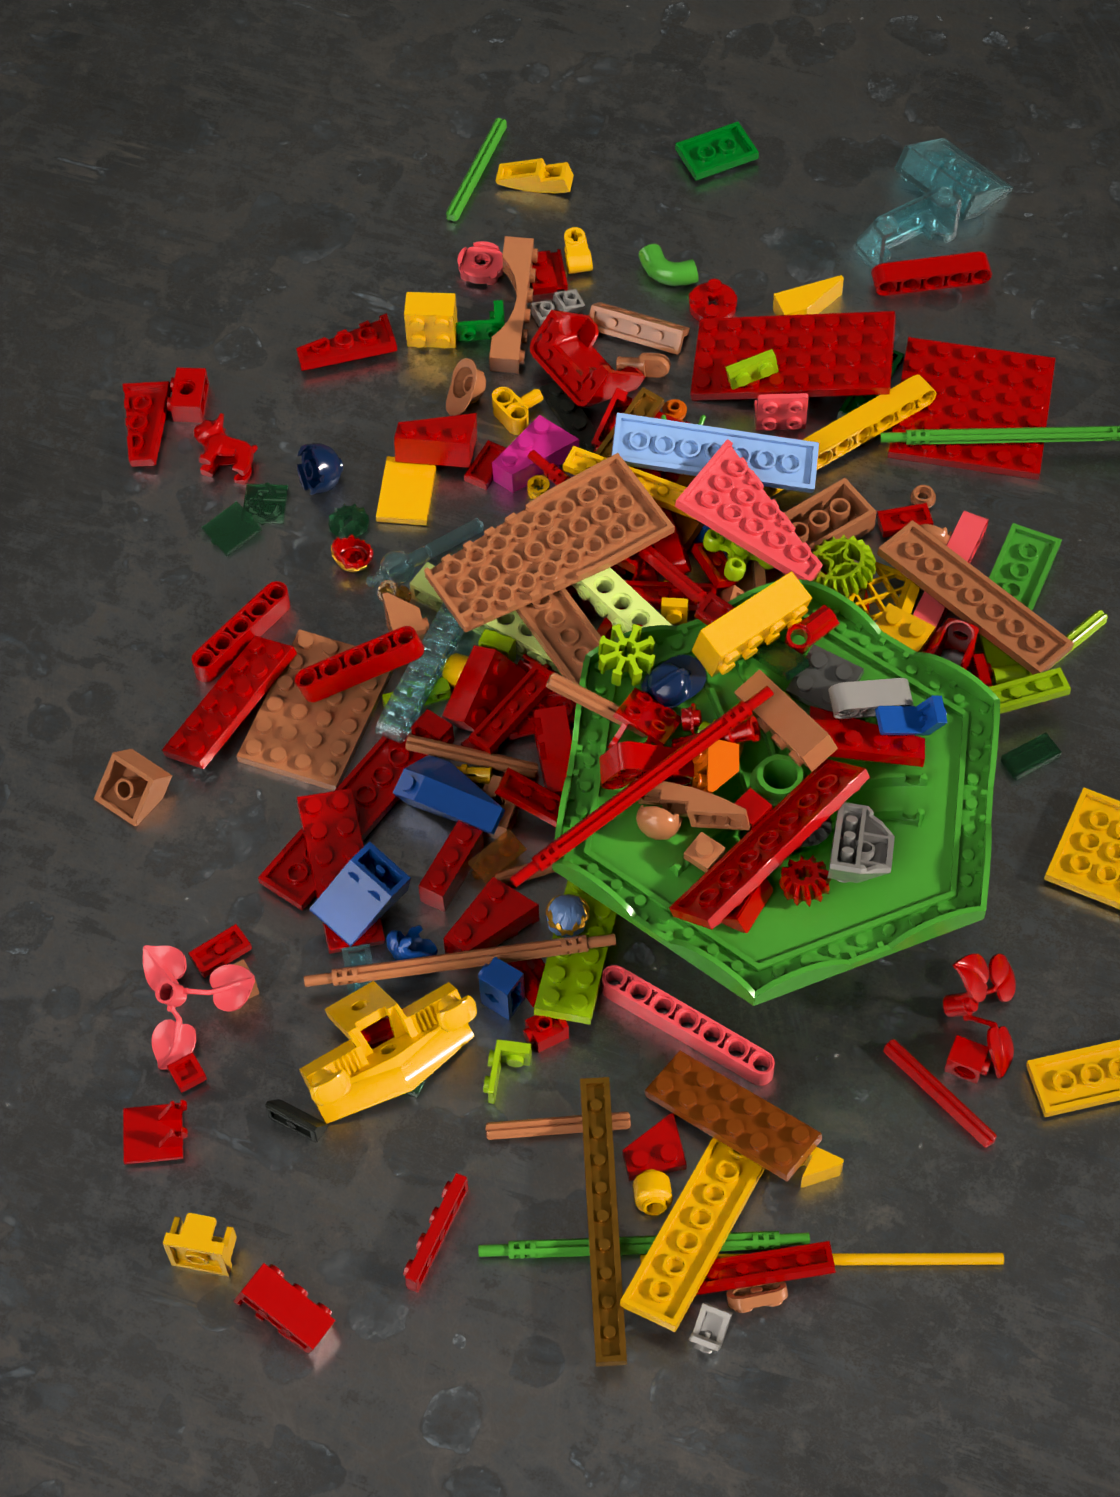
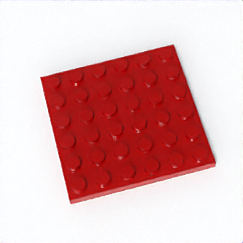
M908 337L901 382L914 375H920L937 394L930 405L894 425L892 432H905L906 430L1046 427L1056 358ZM905 442L890 443L888 458L1039 480L1044 442L906 445Z

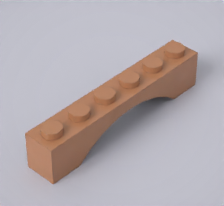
M505 236L502 255L503 271L515 289L516 302L509 320L501 330L492 336L489 366L490 371L519 374L520 364H525L526 350L522 349V345L527 344L528 329H525V323H530L531 309H528L527 305L533 301V288H530V283H535L536 269L532 268V265L538 261V249L534 248V238Z

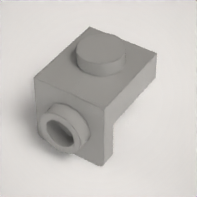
M705 1302L702 1303L693 1333L689 1337V1341L695 1343L694 1348L710 1354L712 1350L718 1351L721 1349L733 1313Z

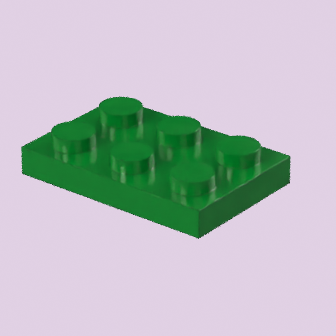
M739 122L675 143L676 152L695 181L759 159V151Z

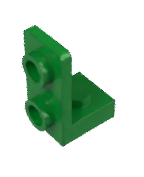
M503 300L493 301L494 311H489L490 320L456 322L457 341L492 339V336L505 325Z

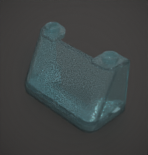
M940 187L877 217L857 237L855 251L872 270L876 265L887 263L886 261L890 260L891 252L888 249L921 233H924L929 240L933 239L934 236L944 237L946 243L956 239L962 197L950 187Z

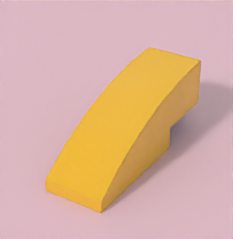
M543 158L499 164L495 181L498 185L521 191L567 193L570 192L574 175L568 162L546 165Z

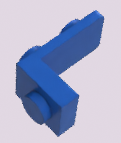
M932 695L918 706H878L875 708L881 735H930L948 723L942 696Z

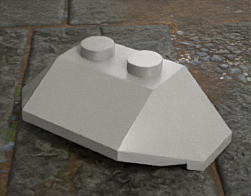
M844 802L838 810L828 878L843 883H860L891 873L895 836L881 820L874 816V812L869 806Z

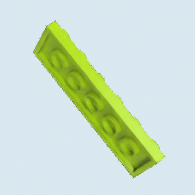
M567 880L564 895L580 896L590 907V917L584 931L575 936L587 935V937L613 934L617 913ZM553 933L552 939L564 938ZM610 946L588 949L589 952L547 957L534 1005V1015L590 1025Z

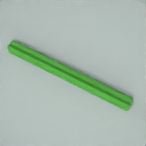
M495 119L446 211L447 220L456 222L459 219L507 128V121L505 119Z

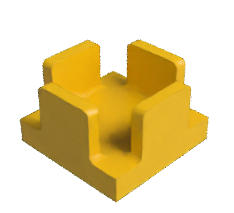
M188 1213L183 1224L181 1217L175 1216L170 1233L166 1232L163 1246L171 1265L230 1276L232 1269L231 1256L237 1238L234 1227L227 1226L224 1239H222L221 1237L213 1236L217 1223L214 1217Z

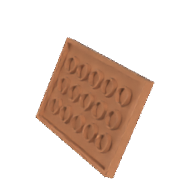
M299 629L291 645L296 650L297 655L270 687L237 754V761L335 791L342 783L394 669L320 701L308 702L295 683L296 674L308 666L355 646Z

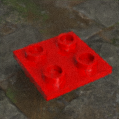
M634 688L613 715L614 718L622 722V725L610 742L608 749L620 741L629 725L648 736L645 741L646 744L655 743L656 745L664 746L682 722L681 716L676 714L673 709L665 707L654 700L648 693Z
M180 1100V1103L171 1101L169 1104L123 1108L124 1165L183 1159V1139L188 1136V1129L183 1127L182 1116L183 1111L187 1110V1102L185 1100Z

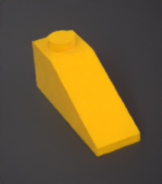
M840 275L774 293L773 312L775 316L819 314L842 295L844 278Z

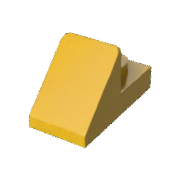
M816 1147L801 1165L807 1167L802 1176L801 1187H807L840 1176L844 1159Z

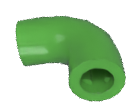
M649 244L639 251L638 256L643 268L657 282L673 287L686 286L698 282V272L693 259L682 262L668 261L658 244Z

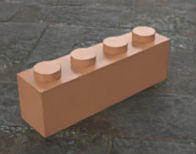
M759 669L734 692L740 702L742 700L745 702L768 686L774 695L752 711L753 716H755L759 723L760 730L765 734L770 731L773 734L771 739L781 750L788 748L791 751L788 755L799 767L804 764L813 772L838 747L830 735Z

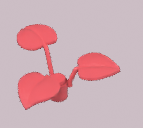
M146 945L143 947V968L147 983L155 991L156 999L160 1003L168 1005L167 1011L171 1012L176 1018V1021L171 1019L162 1021L153 1031L152 1049L157 1060L158 1069L167 1070V1065L192 1053L195 1048L196 1031L194 1027L189 1024H182V1017L175 1009L186 1001L187 995H213V1002L217 1008L226 1012L236 1011L246 1003L254 986L255 976L250 970L234 964L223 965L215 969L210 975V984L213 989L184 988L177 981L186 972V958L183 952L172 946Z

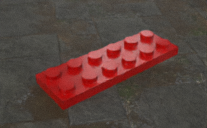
M254 636L163 747L162 752L168 758L205 769L297 655L294 647Z
M351 788L297 797L296 800L317 899L345 865L364 847ZM380 919L351 947L323 923L329 954L383 945L385 943Z

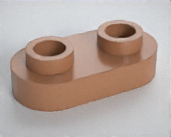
M782 1281L728 1290L726 1295L729 1308L738 1313H747L753 1308L761 1306L775 1307L782 1304L788 1297L786 1282Z

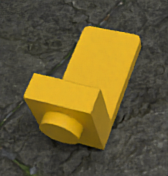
M662 597L661 615L673 625L687 623L688 599Z

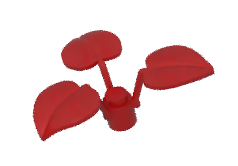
M969 954L960 958L952 965L961 976L967 992L945 995L943 1008L948 1017L963 1016L964 1021H973L991 1027L987 1030V1044L998 1079L1004 1076L1013 1060L1014 1047L1011 1035L1005 1026L998 1027L996 1022L972 1016V1014L978 1010V1002H982L988 994L997 992L1001 1002L1011 1000L1016 988L1015 976L1006 956L1003 954L992 956L989 962V971L984 958L980 954ZM989 976H990V980H991L993 986H992L991 988L987 989L988 986H987L986 983H987V981H988V979H989Z

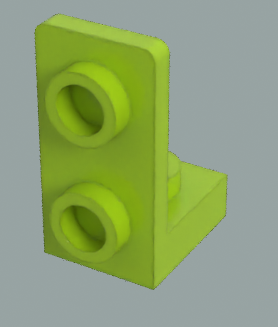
M496 1040L495 1050L490 1049L488 1057V1067H492L491 1075L485 1076L483 1093H488L489 1103L495 1104L501 1064L506 1063L511 1067L530 1066L532 1058L531 1043Z

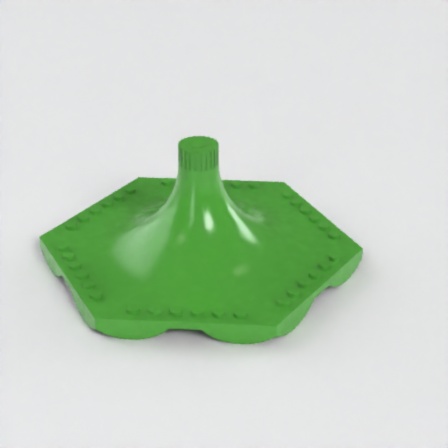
M801 579L798 580L812 597L807 607L809 611L802 616V620L825 604L834 612L840 622L839 626L814 645L864 668V674L860 681L906 678L909 682L914 706H918L932 695L942 696L947 712V724L930 735H915L925 738V761L923 767L830 756L827 758L866 768L870 778L861 786L859 791L854 793L845 802L869 806L873 810L874 816L881 820L895 836L891 873L860 883H843L831 879L829 894H822L823 899L821 902L815 899L811 900L810 907L805 901H802L797 906L793 899L787 900L784 896V891L780 888L779 880L782 867H788L789 859L797 862L800 855L805 860L814 855L817 862L823 861L826 869L829 871L837 810L830 816L832 831L823 842L810 847H799L783 861L781 866L766 877L773 888V892L748 933L737 931L722 923L711 930L673 917L669 909L676 900L705 874L704 871L684 859V852L697 836L703 832L723 845L726 854L750 830L691 827L689 817L679 816L683 820L673 837L668 840H654L647 837L639 829L636 815L641 805H644L643 807L657 806L662 808V805L638 804V801L552 864V870L753 1006L983 920L987 907L992 845L993 789L1000 724V699L980 679L956 663L934 654L916 652L884 633L866 612L847 597L820 583ZM774 582L751 589L727 603L736 608ZM695 619L678 626L655 625L643 627L640 641L648 639L649 636L653 637L655 641L653 652L655 655V668L677 655H690L697 658L693 654L692 648L700 630L708 625L699 619ZM788 628L780 632L781 636L772 644L766 645L764 643L757 648V653L749 659L744 660L742 657L736 661L735 667L728 673L722 675L719 672L711 677L706 671V682L703 689L695 696L673 708V710L681 716L682 708H689L691 703H695L696 710L701 711L702 722L705 720L712 723L714 719L717 720L740 702L734 692L759 669L783 692H786L794 673L779 667L781 660L786 656L800 663L806 657L811 647L801 656L791 655L785 648V638ZM631 631L624 633V637L629 638ZM800 635L791 637L794 644L802 645L806 642L804 637ZM597 646L585 655L579 685L621 706L634 688L641 691V684L647 672L642 670V679L639 685L632 686V680L628 672L623 673L620 686L612 684L613 669L605 671L604 674H601L599 671V646ZM792 698L809 715L810 706ZM576 703L572 745L567 775L560 800L554 840L625 788L604 789L601 786L599 757L609 750L608 746L619 730L620 725ZM876 716L855 718L878 725ZM681 722L664 746L672 747V739L692 735V732L684 731ZM627 729L618 743L625 741L645 743L648 736L642 737ZM760 730V741H745L739 758V772L712 794L735 803L749 788H752L772 804L773 809L812 771L804 764L799 767L788 755L791 752L788 748L781 750L771 739L773 734L770 731L765 734Z

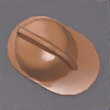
M462 359L453 371L451 386L446 400V410L449 415H460L469 404L477 402L485 391L486 378L484 372L476 368V364L472 359Z

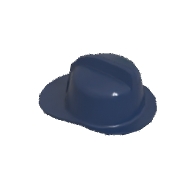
M677 655L656 666L650 675L647 674L641 684V691L648 693L654 700L665 707L673 709L703 689L706 682V671L697 658L690 655Z

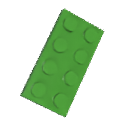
M1013 523L989 579L1033 611L1061 546L1062 539Z

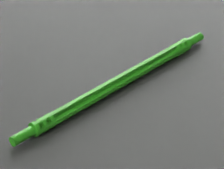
M1120 426L906 430L905 432L880 433L881 443L905 442L906 445L1120 441Z
M779 1231L732 1232L728 1235L720 1251L780 1249V1246L810 1244V1234H780ZM657 1235L619 1237L620 1255L647 1254ZM589 1238L508 1241V1244L478 1246L479 1257L509 1256V1259L590 1256Z

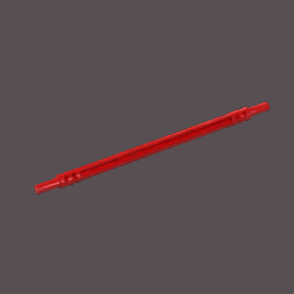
M535 450L530 451L527 457L542 469L544 475L555 485L571 478L556 464H550ZM651 545L636 553L698 607L708 596V593Z
M766 686L744 702L742 700L534 855L529 864L509 878L513 885L518 887L539 870L543 872L753 715L752 711L774 695L773 691Z

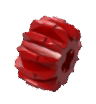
M800 855L799 861L795 862L789 859L788 867H782L779 883L787 900L793 899L797 906L802 901H805L810 907L811 900L815 899L821 902L823 899L822 894H829L831 879L828 878V870L823 861L817 862L814 855L805 860Z

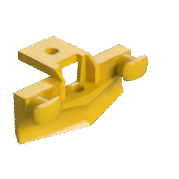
M372 981L324 1009L328 1018L349 1040L303 1066L299 1071L311 1094V1099L315 1102L326 1124L414 1090L475 1037L468 1023L477 1014L476 1002L470 995L461 999L458 990L448 982L401 1009L395 1000L375 981ZM388 1015L394 1037L371 1049L360 1031Z

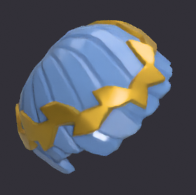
M570 894L557 895L549 901L546 907L545 915L549 930L561 937L579 935L584 931L585 925L589 920L590 907L580 896Z

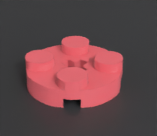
M485 241L475 242L473 247L468 249L464 247L458 255V270L461 279L475 284H496L498 278L504 273L503 254L500 252L499 247L496 244ZM481 261H485V264H484V265H479V264H477V263H480Z

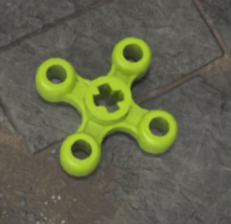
M712 529L707 530L704 535L703 546L707 551L714 553L722 550L727 552L728 561L725 564L724 575L730 581L736 582L743 578L746 564L750 560L757 561L764 569L774 568Z

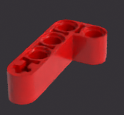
M633 741L617 743L599 757L601 786L604 789L610 790L623 788L678 748ZM692 760L664 781L692 787L694 777V763Z

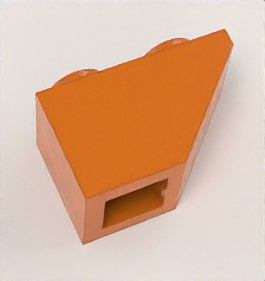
M718 740L692 759L694 763L692 787L712 794L739 772V744Z

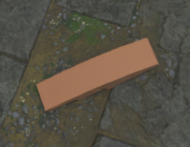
M663 781L638 800V804L662 805V808L671 814L678 813L679 816L689 817L691 827L750 830V823L745 808L720 796L693 787Z

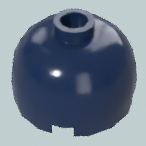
M322 443L301 446L298 456H302V464H297V471L303 489L305 491L310 489V495L321 494L333 489L343 472L341 458L338 457L331 447Z

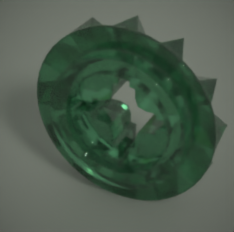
M344 503L341 508H334V512L329 515L328 524L331 532L339 538H348L351 534L354 535V538H357L368 529L369 516L365 512L364 507L359 508L355 503L352 506H347ZM352 516L353 520L349 521V523H347V525L345 526L344 520H347L348 517Z

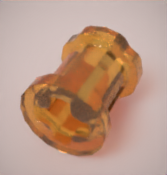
M385 580L379 585L377 595L380 601L383 602V593L388 592L410 603L411 592L408 587L398 586L392 580Z

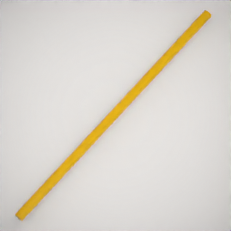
M832 1253L835 1266L1004 1265L1003 1253ZM640 1254V1265L646 1254ZM718 1254L716 1259L743 1254Z

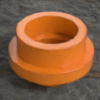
M671 399L664 403L662 413L682 421L687 414V406L681 400Z

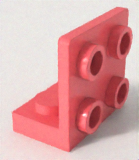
M808 394L758 395L757 400L754 401L756 430L806 429Z

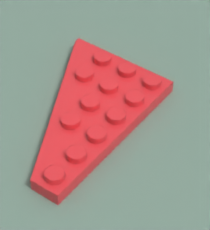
M727 439L678 497L675 507L784 574L792 571L797 579L813 581L821 571L822 563L817 556L812 554L808 544L800 540L794 532L796 529L786 514L779 509L777 502L769 498L763 490V483L754 471L748 467L746 460L738 456L732 448L733 443Z

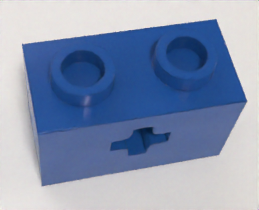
M494 957L490 964L486 963L481 968L478 974L481 1004L510 1020L525 1000L524 973Z

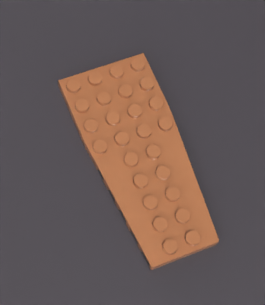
M616 453L549 489L527 503L523 511L518 514L513 512L505 517L504 523L496 528L491 526L484 531L482 537L474 542L469 540L463 544V549L452 556L447 554L441 558V563L432 569L425 568L424 572L426 579L462 630L468 632L612 567L674 533L675 526L619 453Z

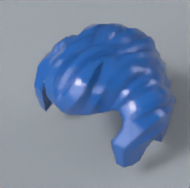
M421 925L411 927L406 936L399 930H392L386 937L387 947L395 960L437 955L438 949L436 944L430 939L420 937L419 933L423 930Z

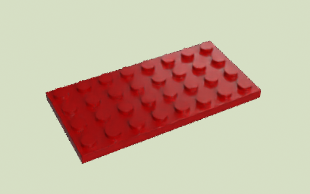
M895 311L700 319L690 392L691 400L757 399L758 395L807 393L808 397L890 394L896 324ZM772 349L776 355L779 372L732 390L728 381L726 367Z

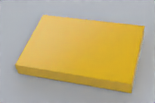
M387 456L376 522L427 526L437 465L395 462L394 456Z

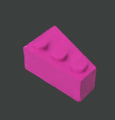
M539 415L492 462L493 481L508 491L515 493L526 487L531 477L544 474V471L527 457L530 451L535 450L550 464L554 463L560 468L572 447L576 446L579 448V439Z

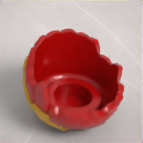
M351 534L348 538L340 539L337 537L333 541L331 555L341 569L355 573L367 568L373 559V549L365 540L355 539L354 535Z

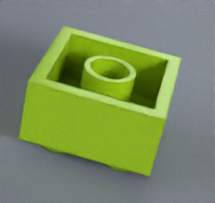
M484 630L478 645L495 649L514 662L516 659L515 639L499 634L494 630Z

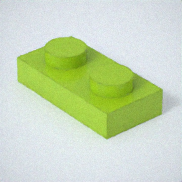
M772 349L726 367L728 381L732 390L779 372L776 355Z

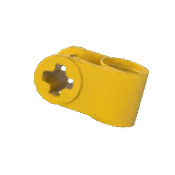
M578 227L569 228L564 233V252L568 274L593 271L591 252L588 249L585 232Z

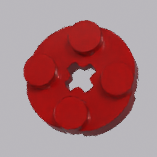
M710 279L707 283L695 287L689 294L690 314L699 322L703 318H728L735 315L737 295L732 288L722 284L719 279ZM710 301H715V302H717L718 305H715V304H710V305H709L708 303H709Z

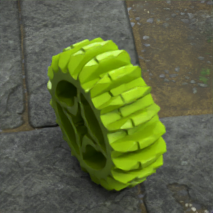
M843 534L840 539H836L833 536L831 541L827 542L823 539L821 546L815 545L812 554L817 556L823 566L813 582L825 585L847 598L851 593L858 595L859 589H867V583L873 582V575L876 574V560L872 549L864 543L863 539L857 541L854 535L847 539Z

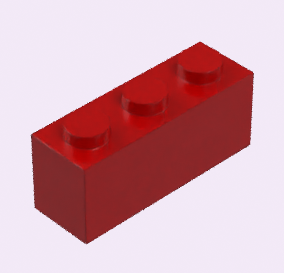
M458 820L418 885L420 902L446 912L484 848L482 830Z

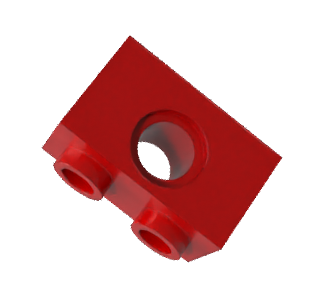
M176 367L175 377H171L170 381L172 396L167 398V410L171 412L173 422H203L209 388L206 368Z

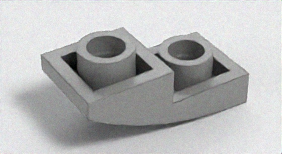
M573 289L554 292L552 300L531 303L529 309H531V315L536 324L540 327L551 310L579 313L585 309V304L577 290Z

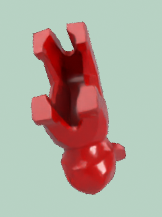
M220 413L215 420H204L194 428V437L203 445L205 451L199 457V463L204 464L200 468L201 474L213 477L219 466L233 465L232 471L238 472L234 476V483L245 485L252 474L251 467L254 453L258 449L257 445L251 446L246 441L225 435L226 429L223 428V413Z

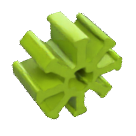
M621 624L612 626L611 640L603 635L599 641V671L601 674H604L605 671L613 669L611 683L614 685H621V678L624 672L629 673L632 686L641 684L642 670L650 675L654 668L655 655L653 652L655 641L652 636L640 641L642 627L637 624L632 625L629 638L624 637Z

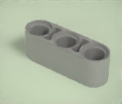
M906 678L843 682L835 684L828 689L833 716L836 719L875 717V708L878 706H914L909 682Z

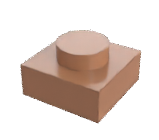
M701 832L684 852V859L706 873L725 854V847Z

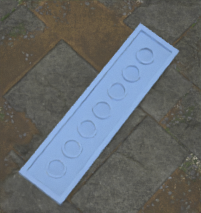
M617 413L611 456L619 453L626 464L631 467L697 476L728 439L733 443L732 448L738 456L746 460L748 467L754 471L764 486L813 493L815 490L819 443Z

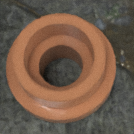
M919 485L911 492L910 501L912 505L927 503L928 508H931L935 504L936 495L930 486Z

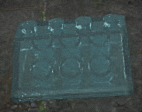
M946 138L905 145L894 168L903 180L913 183L918 187L919 192L932 197L938 206L947 208L956 219L961 221L978 217L1012 192L1014 188Z

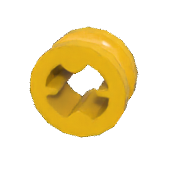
M542 475L531 477L527 483L528 496L534 500L550 489L549 480ZM540 486V488L543 487V489L538 490V488L534 489V487Z

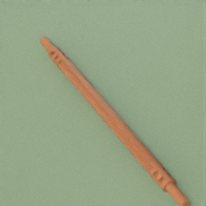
M615 934L593 937L580 935L332 969V972L304 976L305 987L326 984L339 986L484 966L486 963L490 964L494 957L508 963L589 952L588 949L617 945Z

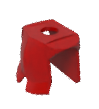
M948 618L933 634L924 652L941 656L944 649H955L963 652L964 657L961 667L969 671L976 648L979 628L962 620ZM955 631L963 632L968 637H961Z

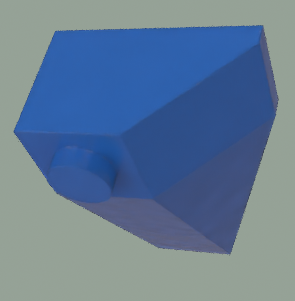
M427 755L404 768L393 791L394 795L409 806L455 822L459 820L493 835L505 812L503 807L451 762L431 755Z

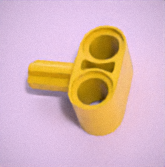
M508 387L496 388L492 393L493 414L511 434L520 435L529 426L528 409L543 401V395L539 389H533L519 397Z

